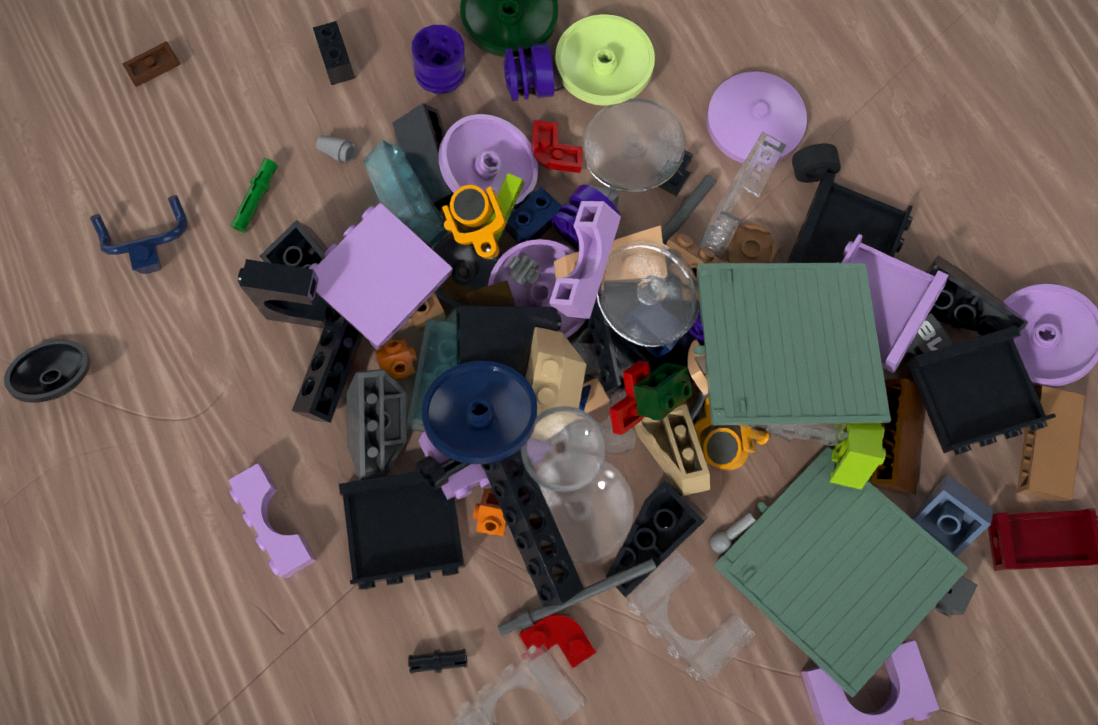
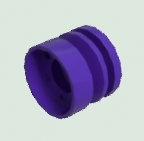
M431 25L423 28L415 35L412 41V58L414 62V75L418 84L424 90L434 94H446L457 89L465 78V47L461 35L455 29L445 25Z
M549 44L531 45L530 57H525L522 46H519L517 59H514L512 47L505 48L504 75L506 88L509 91L512 102L518 101V89H522L524 100H528L529 88L533 87L537 98L553 97L555 93L554 76Z
M585 184L580 185L569 197V204L562 205L560 211L555 213L551 220L557 232L578 250L579 240L573 226L581 201H604L620 215L616 206L604 194Z

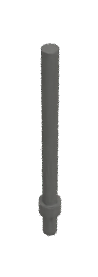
M649 559L589 585L563 605L541 606L530 612L528 609L517 614L518 617L498 625L499 632L503 636L519 628H523V630L534 625L535 621L657 569L653 559Z

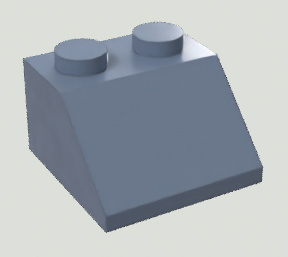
M947 475L929 493L912 519L957 557L991 525L993 508Z

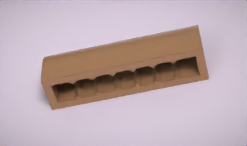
M1042 385L1036 388L1035 391L1046 416L1055 413L1056 417L1046 421L1048 426L1031 432L1029 427L1025 428L1017 493L1048 500H1073L1085 395Z

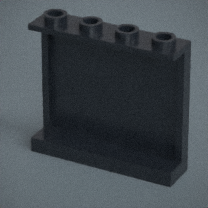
M826 171L819 182L787 263H842L845 258L843 253L847 244L850 241L854 242L859 234L862 235L861 243L894 258L895 252L899 253L905 240L901 238L903 231L908 230L913 220V217L910 216L913 206L909 205L905 211L833 183L836 175Z
M677 278L667 279L660 285L599 287L588 325L593 335L594 354L598 359L600 381L603 384L605 393L625 391L623 371L638 361L648 362L650 373L665 362L688 366V353L692 339L690 332L687 330L689 327ZM646 293L656 299L671 316L675 317L686 328L672 350L658 359L618 324L631 305ZM689 372L690 383H693L695 381L693 380Z
M460 306L456 309L457 365L471 361H493L515 369L526 378L535 327L558 332L561 329V315L558 314V310L554 307Z
M1017 325L917 355L907 362L943 453L954 451L955 455L971 451L970 445L979 443L980 447L996 443V437L1002 435L1006 439L1022 435L1021 429L1027 427L1030 428L1031 432L1048 426L1046 421L1056 417L1055 413L1046 416L1015 345L1014 339L1021 336Z
M418 471L339 484L345 510L352 571L351 585H358L359 590L375 588V582L386 581L387 585L404 583L403 578L414 576L415 581L431 578V573L442 572V576L459 574V569L465 568L455 497L447 500L442 488L433 490L422 480Z

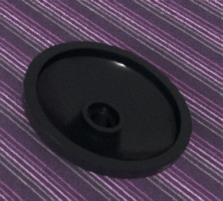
M462 230V231H460V233H470V232H474V231H470V230ZM453 233L442 238L435 245L433 251L453 269L452 274L435 291L436 295L442 301L455 308L470 306L466 293L488 286L491 272L502 256L500 249L496 258L484 259L477 254L473 244L462 245L456 242ZM488 245L486 252L491 249L490 245ZM460 268L467 270L468 274L466 277L460 275Z
M55 340L41 343L20 354L10 364L5 373L4 384L9 394L19 401L41 403L55 400L68 394L82 382L89 370L90 358L84 347L73 341Z

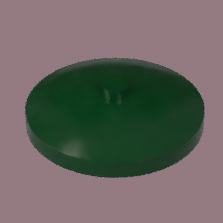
M461 0V22L469 39L483 51L505 57V48L512 47L513 56L518 57L519 46H522L526 55L530 53L531 45L543 44L550 39L558 21V1Z

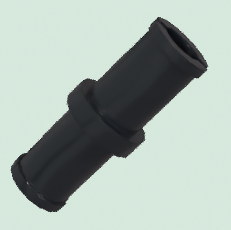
M440 649L434 650V653L409 655V672L413 674L435 670L436 673H442L443 669L467 668V651L462 649L441 652Z

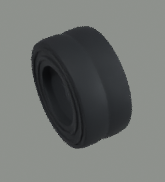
M828 143L807 146L797 151L792 157L795 178L804 183L821 181L826 171L835 175L841 169L838 150L836 146Z

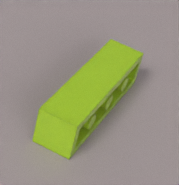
M507 173L497 195L506 223L525 184L523 179ZM494 209L492 217L490 218L488 223H486L483 226V228L489 225L496 218V213ZM503 230L494 235L497 242L499 241Z

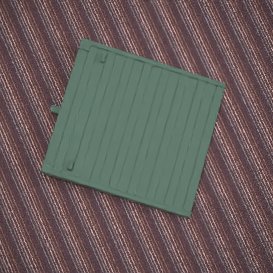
M866 263L697 264L700 313L705 346H696L693 351L697 355H706V375L712 425L889 423L891 421Z
M827 447L770 507L766 506L763 502L757 504V509L763 515L713 567L853 698L969 568L869 481L866 482L862 489L830 483V473L835 470L836 462L831 461L832 449Z

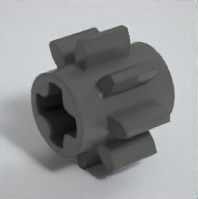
M523 254L520 259L514 256L507 265L512 269L508 275L523 287L528 282L534 285L541 276V274L536 272L540 265L526 254Z

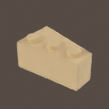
M686 404L678 406L662 420H652L644 417L635 425V432L638 438L683 496L710 490V473Z

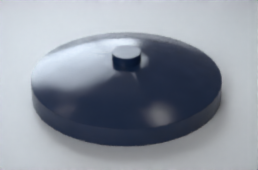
M471 361L446 370L433 381L422 402L423 426L430 442L442 454L463 463L487 464L511 456L527 443L534 432L537 422V399L530 383L515 369L493 361Z

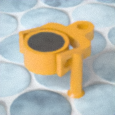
M475 185L462 186L452 195L450 207L447 205L442 207L447 219L444 222V227L453 233L454 239L459 244H473L477 254L484 259L496 258L499 254V247L494 235L506 226V220L496 191L491 186L486 188L487 193ZM493 209L495 210L496 218L486 227L470 233H460L462 230H467L466 227H482L488 223L492 217ZM456 220H458L460 223H462V224L465 225V226L458 225L457 222H456ZM488 245H490L491 249L486 252Z
M709 396L705 400L707 417L699 420L694 425L706 464L723 470L740 468L746 462L749 453L756 452L753 439L760 445L766 444L769 440L768 431L765 429L757 430L749 425H740L741 433L728 428H717L704 438L705 433L709 429L717 426L712 425Z

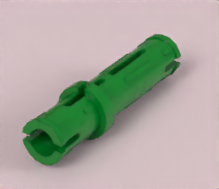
M264 158L255 177L251 178L249 190L230 224L233 229L246 233L249 223L265 192L269 191L271 179L279 167L274 161Z

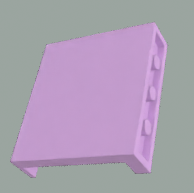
M381 202L375 208L373 206L369 207L362 215L363 220L357 226H350L343 234L344 239L338 245L333 244L324 253L325 258L319 264L314 263L308 268L313 269L319 278L316 292L363 334L376 350H379L452 274L453 269Z
M859 234L854 242L850 241L847 244L843 253L845 258L842 263H866L882 368L894 373L942 292L948 275L938 270L937 274L933 276L861 243L862 235Z

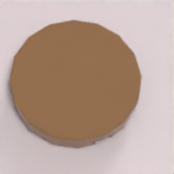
M746 224L730 234L725 244V255L730 263H773L777 255L775 239L773 240V237L770 235L771 233L766 228L759 225Z

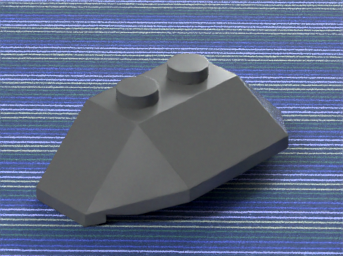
M383 369L356 372L346 393L347 445L359 480L387 476L390 471L389 468L397 460L406 445V391Z

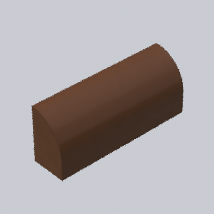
M885 379L891 421L889 423H881V426L884 427L882 447L886 450V456L883 464L878 465L873 472L871 484L890 492L916 495L924 404L916 384L910 380Z

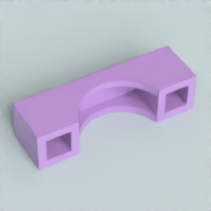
M581 201L573 227L579 240L578 261L574 270L568 276L557 278L549 302L550 305L567 317L590 319L621 219V216L604 201Z
M257 463L228 480L232 486L229 490L230 495L237 504L241 503L245 512L242 513V516L250 528L254 526L258 534L255 540L263 552L267 550L271 557V560L268 561L269 566L276 576L280 574L281 577L289 578L316 561L304 537L298 534L280 535L272 528L268 519V506L277 489L265 467Z

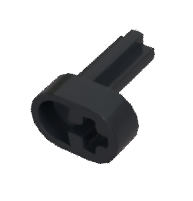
M429 455L416 462V469L422 480L433 490H437L449 482L448 477L471 464L459 462L451 458L439 463Z

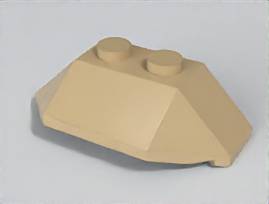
M539 327L534 329L526 379L536 395L538 411L536 427L530 438L545 440L577 419L586 363L562 332Z

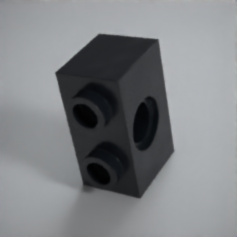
M337 21L313 27L331 85L355 79Z

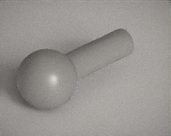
M748 512L727 531L714 533L710 538L712 550L719 554L726 553L732 546V540L756 521L754 517Z

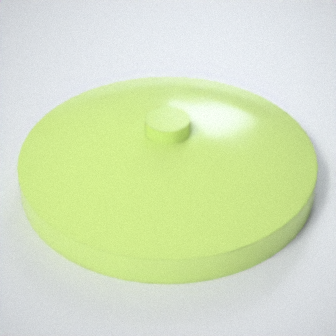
M604 14L589 16L572 24L561 36L557 44L555 56L557 75L563 86L572 95L587 103L607 106L624 103L640 94L652 77L655 63L653 45L647 34L638 25L619 16Z

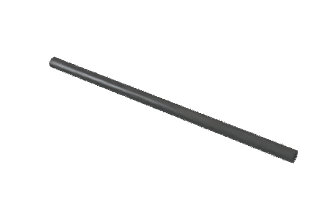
M706 175L662 229L663 248L716 184V180L712 176ZM618 284L617 286H634L635 284ZM588 323L571 342V345L578 354L593 337Z

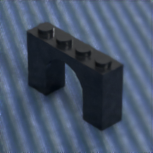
M246 259L244 268H241L239 271L238 283L267 320L324 328L331 308L315 299L319 278L313 269Z

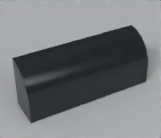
M422 103L394 121L393 126L419 212L431 213L443 210L442 207L446 205L450 207L451 197L454 193L446 184L439 166V148L445 136V131L438 109Z

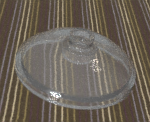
M569 406L553 407L539 413L533 434L521 448L522 461L531 478L539 485L558 492L574 491L590 483L599 473L606 453L604 435L598 423L588 413ZM561 442L564 445V450L561 453H557L555 446Z

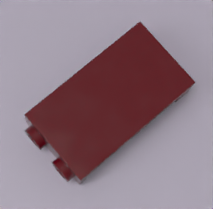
M1094 508L1018 514L995 513L992 515L991 525L988 527V535L994 571L1098 565V516Z

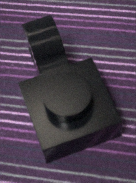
M684 150L676 164L669 160L655 184L677 197L690 177L691 173L686 169L692 162L693 154Z

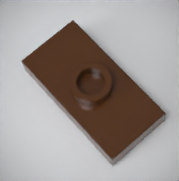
M166 41L122 63L134 85L138 87L180 65V62Z

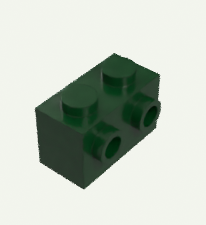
M663 363L633 386L638 415L652 420L664 419L670 412L692 396L688 366L674 363Z

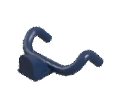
M173 195L168 198L177 222L173 229L121 244L111 245L108 230L100 214L91 216L90 220L99 237L101 251L107 255L129 253L132 270L141 274H149L161 270L157 245L179 238L188 227L186 215L178 196Z

